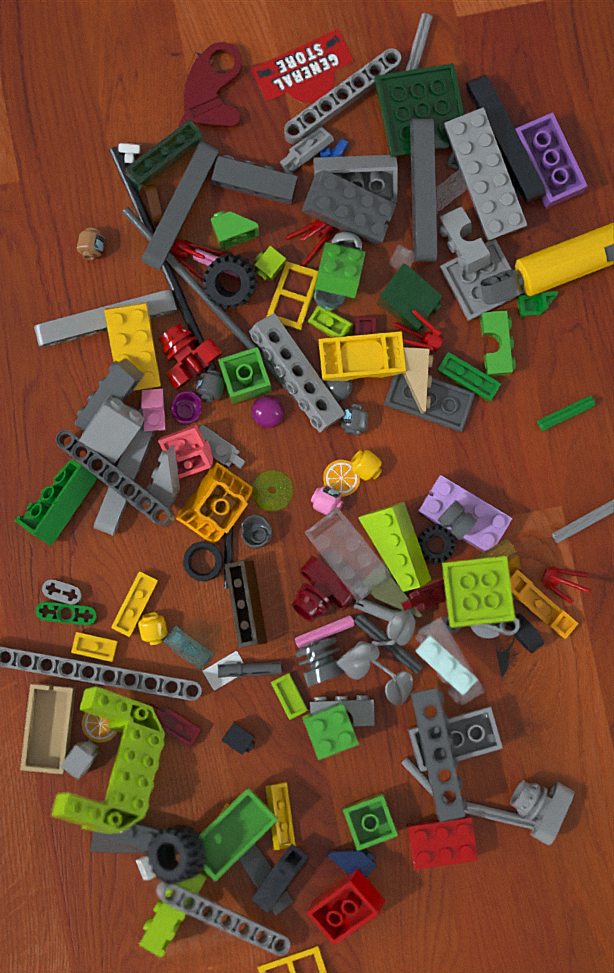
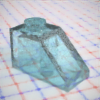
M175 625L163 641L176 654L199 670H202L214 655L177 625Z

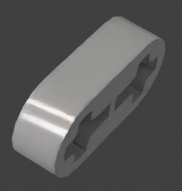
M52 579L47 580L43 584V594L48 598L71 605L79 603L82 599V592L76 586ZM55 583V588L61 589V592H53L50 595V590L47 587ZM74 589L78 597L69 601L70 597L63 595L64 591L72 592Z

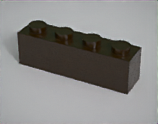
M244 560L225 564L238 648L266 644L267 639L254 561Z

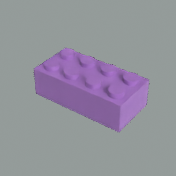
M553 112L515 129L544 184L546 195L542 196L541 199L546 209L585 191L587 183Z

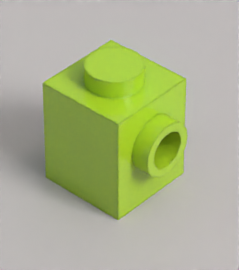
M271 246L265 253L260 252L254 260L257 276L264 281L268 279L271 282L286 264V258Z

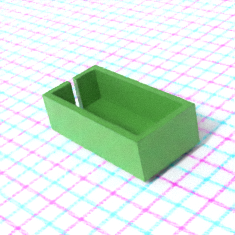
M250 787L236 798L199 836L200 839L203 838L205 842L203 847L207 851L204 853V856L207 858L203 864V869L214 881L278 820L273 811Z

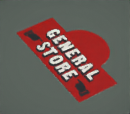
M336 29L251 68V71L266 102L288 92L298 102L314 103L332 90L335 82L333 71L353 63L354 60L339 29Z

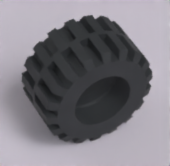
M224 254L215 259L206 268L207 271L204 272L203 277H205V280L202 281L203 286L206 287L204 292L209 294L210 297L208 299L210 301L214 300L216 302L215 305L218 307L223 305L224 309L229 307L234 309L242 306L256 291L255 287L258 284V281H256L258 277L257 272L254 273V265H250L247 258L242 259V255L237 254L234 256L233 254H228L225 256ZM231 270L238 274L241 280L239 291L229 292L222 287L220 283L222 271Z
M177 825L156 832L157 834L152 836V842L148 844L150 850L147 851V856L150 859L148 864L152 866V873L157 874L156 878L159 880L163 879V882L166 884H176L198 876L200 874L199 871L203 870V863L206 862L207 858L204 856V853L207 851L203 847V843H205L203 838H199L200 834L198 831L194 832V828L191 826L187 827L186 825ZM174 846L177 848L179 852V862L177 861L174 854Z

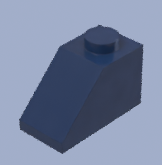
M357 848L331 849L327 853L348 875L358 868L367 877L377 866L376 862H374L376 857L367 849L365 851L357 850Z

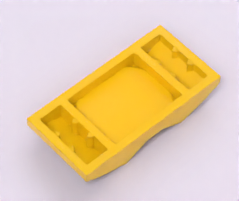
M402 331L319 339L322 380L348 381L364 377L383 378L406 373Z

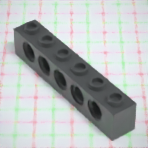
M436 687L411 692L438 820L442 822L465 817L464 811L468 810L466 799L465 797L461 798L459 790L463 789L461 777L456 776L455 772L458 762L456 755H452L450 749L453 746L451 733L447 734L446 725H449L446 712L442 713L441 704H444L442 692H438ZM429 705H433L436 708V713L432 717L425 715V708ZM434 726L439 727L441 731L437 738H431L429 735L430 729ZM437 748H444L445 756L442 759L434 757V752ZM443 769H448L450 772L447 780L439 779V772ZM451 790L455 794L454 799L449 802L445 801L443 798L444 793Z

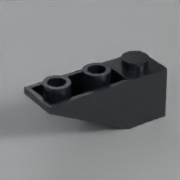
M291 844L251 901L268 914L306 867L309 857Z

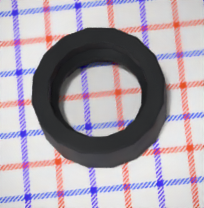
M198 542L186 550L183 565L191 578L197 581H209L219 575L223 567V558L215 545L209 542ZM201 549L212 552L216 560L213 570L206 574L197 573L191 565V557L196 551Z
M518 613L515 617L518 619L520 626L514 637L528 652L533 654L544 644V640L533 625L523 615ZM512 621L506 623L510 631L515 629V624Z

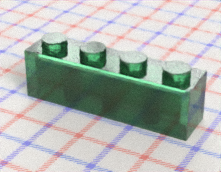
M189 119L127 166V178L138 191L197 147L203 140V133Z

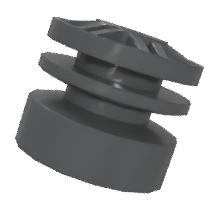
M336 637L319 639L304 645L299 651L295 652L297 658L304 655L307 657V659L299 662L300 666L309 664L311 667L303 673L308 687L345 673L337 664L341 658H333V654L337 653L340 647L331 650L329 648V645L337 642Z

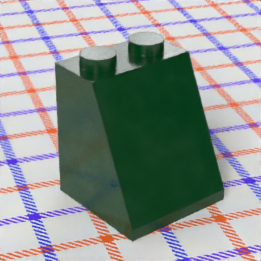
M403 263L380 294L377 305L413 331L418 332L420 328L424 330L426 325L412 313V310L415 309L430 322V319H428L432 312L436 314L442 306L440 302L442 295L408 265Z

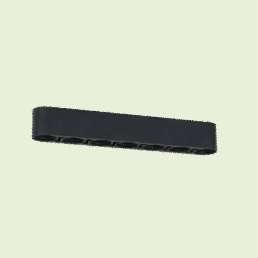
M484 74L466 82L468 94L476 109L484 107L505 166L524 202L528 203L546 195L544 184L487 75Z

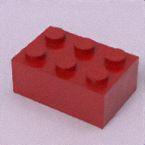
M469 815L442 822L435 819L406 824L414 870L478 861L472 818Z
M357 868L314 899L306 914L331 943L335 945L376 917L386 900Z

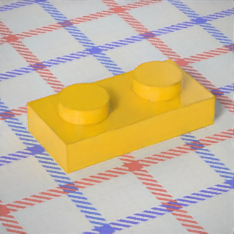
M76 632L71 653L113 662L118 641Z

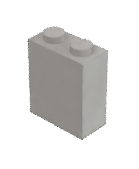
M109 395L84 430L79 441L116 463L141 428L145 417L141 416L137 410L130 409L124 405L121 400Z

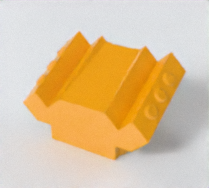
M216 462L209 468L208 474L201 479L194 493L187 499L185 506L179 510L176 519L211 544H214L220 540L224 533L229 532L248 505L247 500L251 496L253 487Z

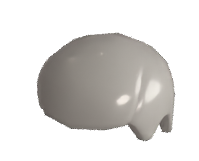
M343 231L336 234L332 239V244L362 251V241L355 233Z

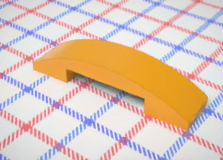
M516 569L511 575L512 595L563 639H566L579 623L536 588L519 570Z

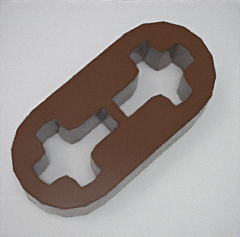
M156 184L147 185L145 188L154 224L159 223L163 214Z

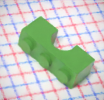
M507 311L484 312L480 316L482 337H494L499 343V350L497 352L486 353L484 356L485 374L489 377L511 375L513 369H516L515 357L511 356L514 341L513 337L509 335V329L512 328L511 316H508Z

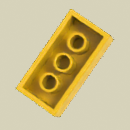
M147 301L105 308L104 312L113 361L120 362L126 358L145 374L134 390L161 386Z

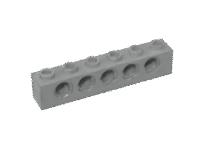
M273 313L255 323L249 331L252 340L258 344L263 351L264 357L274 367L277 376L281 377L289 393L293 394L298 401L300 409L307 414L312 426L321 433L337 423L345 415L344 411L276 314Z

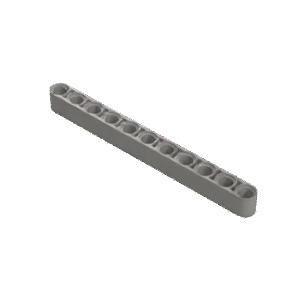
M0 646L1 667L185 700H196L203 692L202 685L194 680ZM5 651L11 655V660L8 663L2 660V654ZM25 655H29L32 659L29 667L24 666L22 663ZM45 659H50L53 663L52 669L49 671L43 667ZM67 662L71 663L74 667L71 674L64 672L63 667ZM87 666H91L94 669V676L92 678H88L84 674V669ZM107 670H112L115 673V679L112 682L105 679V672ZM131 673L136 677L134 685L126 683L125 677L127 674ZM149 677H153L157 681V686L154 689H150L146 685V680ZM169 681L177 683L178 689L176 692L171 693L167 690V683ZM189 685H196L199 692L197 696H190L188 694L187 688Z

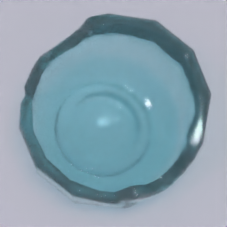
M315 289L314 291L316 304L326 311L338 309L346 296Z

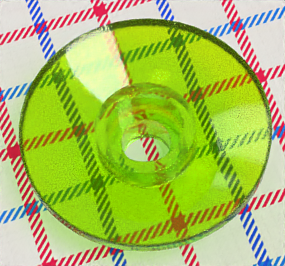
M268 470L259 474L252 485V497L255 503L266 511H279L285 508L293 496V486L290 479L284 473L277 470ZM274 486L276 492L270 494L268 492L269 487Z

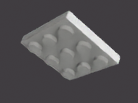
M496 239L485 243L486 248L490 252L491 264L468 275L466 269H461L457 258L440 266L468 322L481 316L482 313L488 312L524 293L521 288V293L512 298L491 305L484 303L480 282L503 271L512 270Z

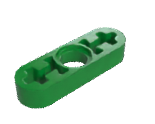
M41 602L36 607V615L43 621L88 626L94 624L97 620V612L92 607L53 602ZM45 605H48L49 610H56L55 606H59L56 612L57 619H54L55 614H47L44 617V613H41L40 610L44 609ZM66 607L72 610V617L68 620L61 617V611ZM76 608L80 609L78 613L83 614L90 610L89 613L93 615V618L85 622V618L78 617V622L74 621L77 616Z

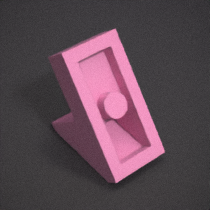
M163 389L142 390L141 407L143 417H145L144 431H166Z

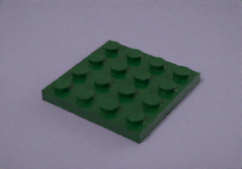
M454 63L374 77L389 155L391 157L411 155V119H433L435 151L452 148L444 128V123L464 115Z

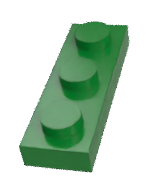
M449 352L437 369L438 372L488 402H491L501 385L498 381Z

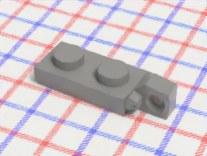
M319 126L289 149L290 153L280 161L281 166L285 171L292 172L296 170L297 167L303 165L333 142L332 135L322 126Z
M202 424L199 430L204 440H208L213 458L228 467L233 463L241 469L246 462L237 456L240 451Z

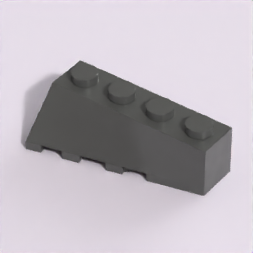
M138 821L121 833L105 834L94 831L90 852L147 854V851L150 850L148 844L152 842V836L164 828ZM174 846V854L176 857L178 854V850Z

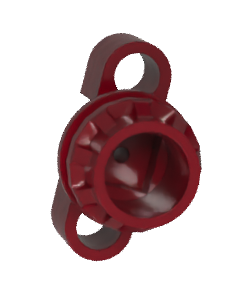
M311 556L299 572L312 585L308 583L302 584L301 589L296 592V599L292 603V607L303 619L313 622L317 617L323 616L326 611L330 610L331 604L329 600L339 609L346 610L357 597V594L322 561Z

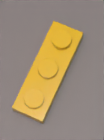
M139 571L111 627L112 629L131 637L158 580Z
M287 782L265 786L268 807L278 817V820L271 826L274 850L289 848L291 844L296 846Z

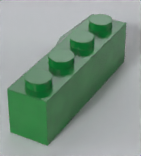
M71 459L53 478L54 483L51 486L45 487L40 492L42 496L36 503L31 502L26 507L28 511L24 516H18L14 521L35 537L52 546L65 525L71 520L78 506L82 504L83 499L94 486L98 477Z

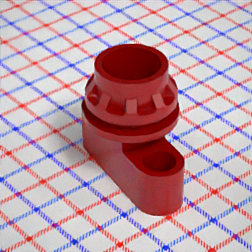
M180 323L170 328L158 339L162 344V352L165 355L169 354L167 360L172 361L176 358L179 362L165 374L176 390L187 384L223 353L212 338L207 339L195 348L193 344L197 341L196 336L191 337V331L184 329Z

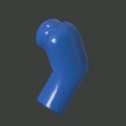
M340 139L335 148H323L320 151V156L342 157L349 143Z

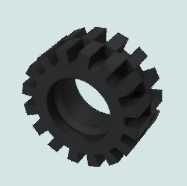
M430 526L423 530L417 539L424 560L429 563L444 562L454 553L455 538L452 536L451 531L443 526ZM437 536L443 540L444 547L440 552L435 553L429 549L428 541L431 537Z

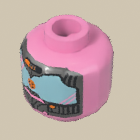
M329 486L318 487L311 499L313 508L326 516H331L335 512L339 513L344 503L341 501V493Z

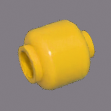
M359 450L351 459L352 471L364 481L371 478L376 479L382 471L380 469L381 460L370 450Z
M157 612L143 615L138 623L141 639L145 642H150V645L162 643V639L168 634L165 618L158 615Z

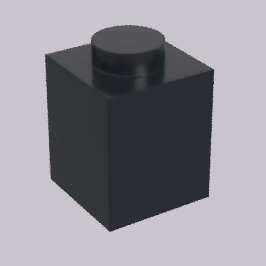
M233 722L221 741L243 755L245 751L249 753L255 742L253 739L255 736L236 722Z

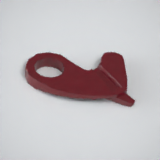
M226 42L213 43L195 60L185 84V113L180 121V128L183 129L189 122L202 126L235 127L239 123V110L224 104L217 95L223 87L234 81L241 72V54L234 45ZM221 52L229 54L234 59V67L231 71L224 74L217 73L210 67V58Z

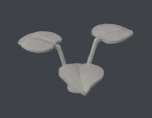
M403 609L395 614L388 623L387 635L392 639L391 641H372L371 644L360 641L337 662L338 666L353 679L364 677L370 668V662L391 675L393 679L386 684L385 692L388 700L397 706L402 705L410 695L413 679L411 674L406 671H400L395 675V673L377 661L379 657L377 646L394 645L396 642L398 645L403 646L409 642L415 629L414 616L411 610L404 611Z

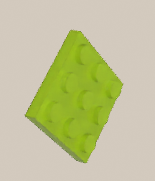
M507 556L442 563L450 628L515 621Z

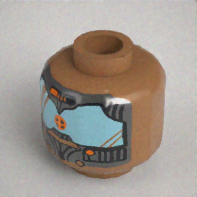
M86 228V230L80 232L77 251L84 259L94 260V258L102 256L105 237L101 234L100 230Z

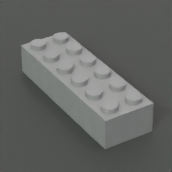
M484 107L445 122V131L486 241H491L526 227L525 217Z

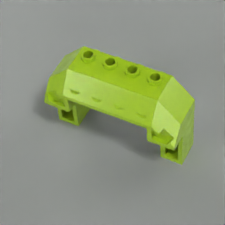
M99 687L85 689L80 710L110 720L108 729L122 733L104 802H95L70 793L57 794L51 816L82 825V829L105 834L121 833L143 819L149 809L148 801L150 793L154 788L153 781L155 772L159 767L158 760L160 752L164 747L165 733L151 706Z

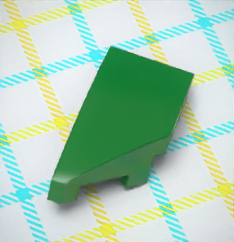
M558 291L541 292L531 297L528 295L516 297L519 318L541 315L558 295Z

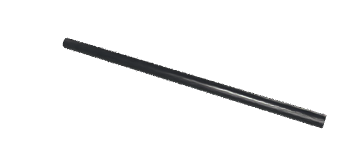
M118 146L113 147L109 152L136 213L144 225L154 234L155 228L122 153L119 152ZM165 260L161 269L172 290L187 328L192 333L191 337L196 336L197 338L195 342L197 348L205 342L173 268ZM214 361L206 367V371L217 369Z

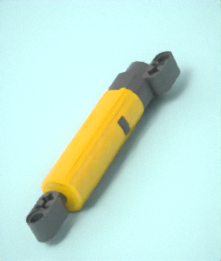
M614 222L517 259L515 270H506L483 279L480 282L484 303L491 305L512 298L521 293V288L525 294L531 297L613 265Z

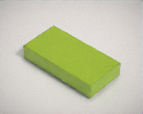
M290 673L271 682L289 720L308 711Z

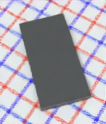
M403 373L394 375L384 406L462 432L475 396L474 392L432 378L431 388H427V396H430V409H426V412L421 414Z

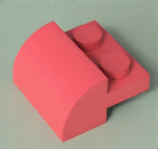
M197 425L166 435L158 440L162 450L167 451L171 445L175 446L179 479L211 468L213 464L209 442L204 440Z

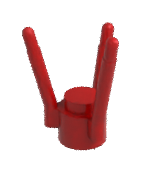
M316 220L312 224L285 237L286 240H289L310 229L311 231L301 237L300 241H304L312 235H315L318 239L322 237L301 266L305 267L324 242L331 238L329 235L333 231L331 225Z
M177 239L173 244L171 254L175 255V258L202 281L205 280V277L184 260V258L188 259L190 254L205 259L204 255L192 250V248L218 255L225 254L223 251L194 244L187 240Z
M415 309L412 310V313L431 332L427 331L422 335L405 326L394 323L395 327L421 339L423 342L404 339V343L429 349L431 352L432 350L437 351L442 344L443 337L440 336L441 331L431 325Z
M553 566L552 568H546L541 580L542 583H545V588L552 590L569 603H572L573 600L555 588L554 585L558 586L559 583H563L587 593L591 592L590 589L563 579L561 575L588 577L587 573L559 569Z

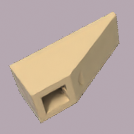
M404 348L406 373H403L421 414H424L426 409H430V396H427V388H431L432 376L428 375V367L432 368L433 355H429V349Z

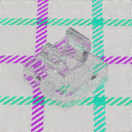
M398 245L389 265L399 269L405 263L411 267L414 261L413 251Z

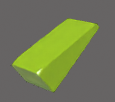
M320 305L317 306L307 321L332 338L351 336L355 329L351 322Z

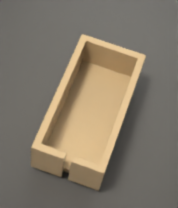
M30 684L20 770L55 774L67 772L61 768V765L69 755L76 687L57 685L53 688V685Z

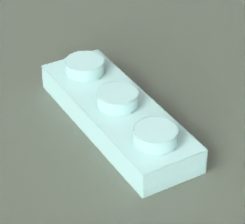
M430 635L415 650L418 655L462 695L478 680Z

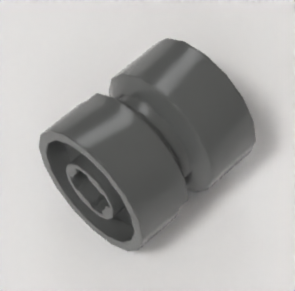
M455 500L439 517L438 521L446 528L451 527V533L460 540L475 525L478 519L470 512L465 513V507Z

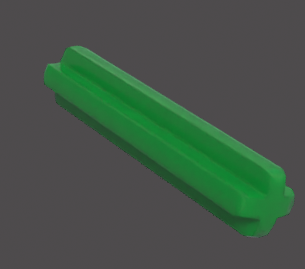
M591 395L539 419L537 421L538 427L541 431L547 430L594 407L595 400Z

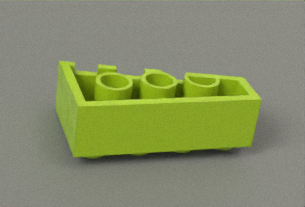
M405 502L377 509L358 517L403 592L422 587L432 581Z
M203 869L199 871L200 874L198 876L176 884L198 894L208 873ZM173 888L166 891V897L172 894ZM191 897L185 899L184 906L190 903ZM159 899L153 909L156 912L154 918L151 919L149 917L143 927L146 932L139 945L162 958L169 941L173 939L180 922L183 921L187 913L167 905Z

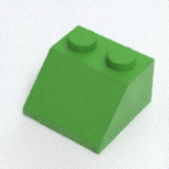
M225 211L218 212L211 218L212 229L221 251L259 237V227L256 222L231 211L227 213Z
M258 347L218 359L232 405L271 393V384Z

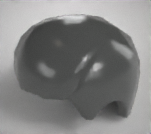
M323 380V383L337 402L346 400L353 392V380Z
M248 516L242 522L241 538L248 547L259 549L265 547L272 539V527L263 516Z

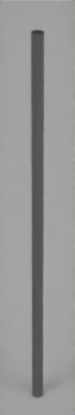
M126 207L122 213L150 242L153 233L129 207ZM169 252L166 261L249 350L256 348L257 346L228 314L220 306H216L214 300L210 301L208 299L210 297L209 294H205L204 288ZM259 349L264 367L289 393L281 377L277 376L274 367Z

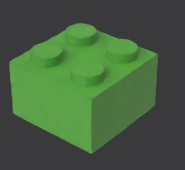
M325 242L315 289L355 298L366 252Z
M342 701L302 716L318 760L359 745Z
M382 792L342 807L357 850L398 836Z

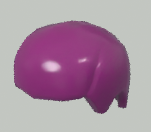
M189 391L178 393L171 402L172 417L181 424L195 422L202 412L200 397L194 392Z
M263 396L252 405L251 415L258 425L272 428L283 419L284 409L277 399Z

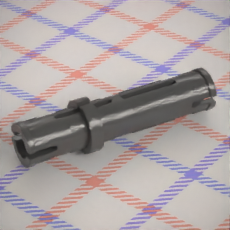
M281 661L218 664V678L237 677L239 679L242 676L281 675Z

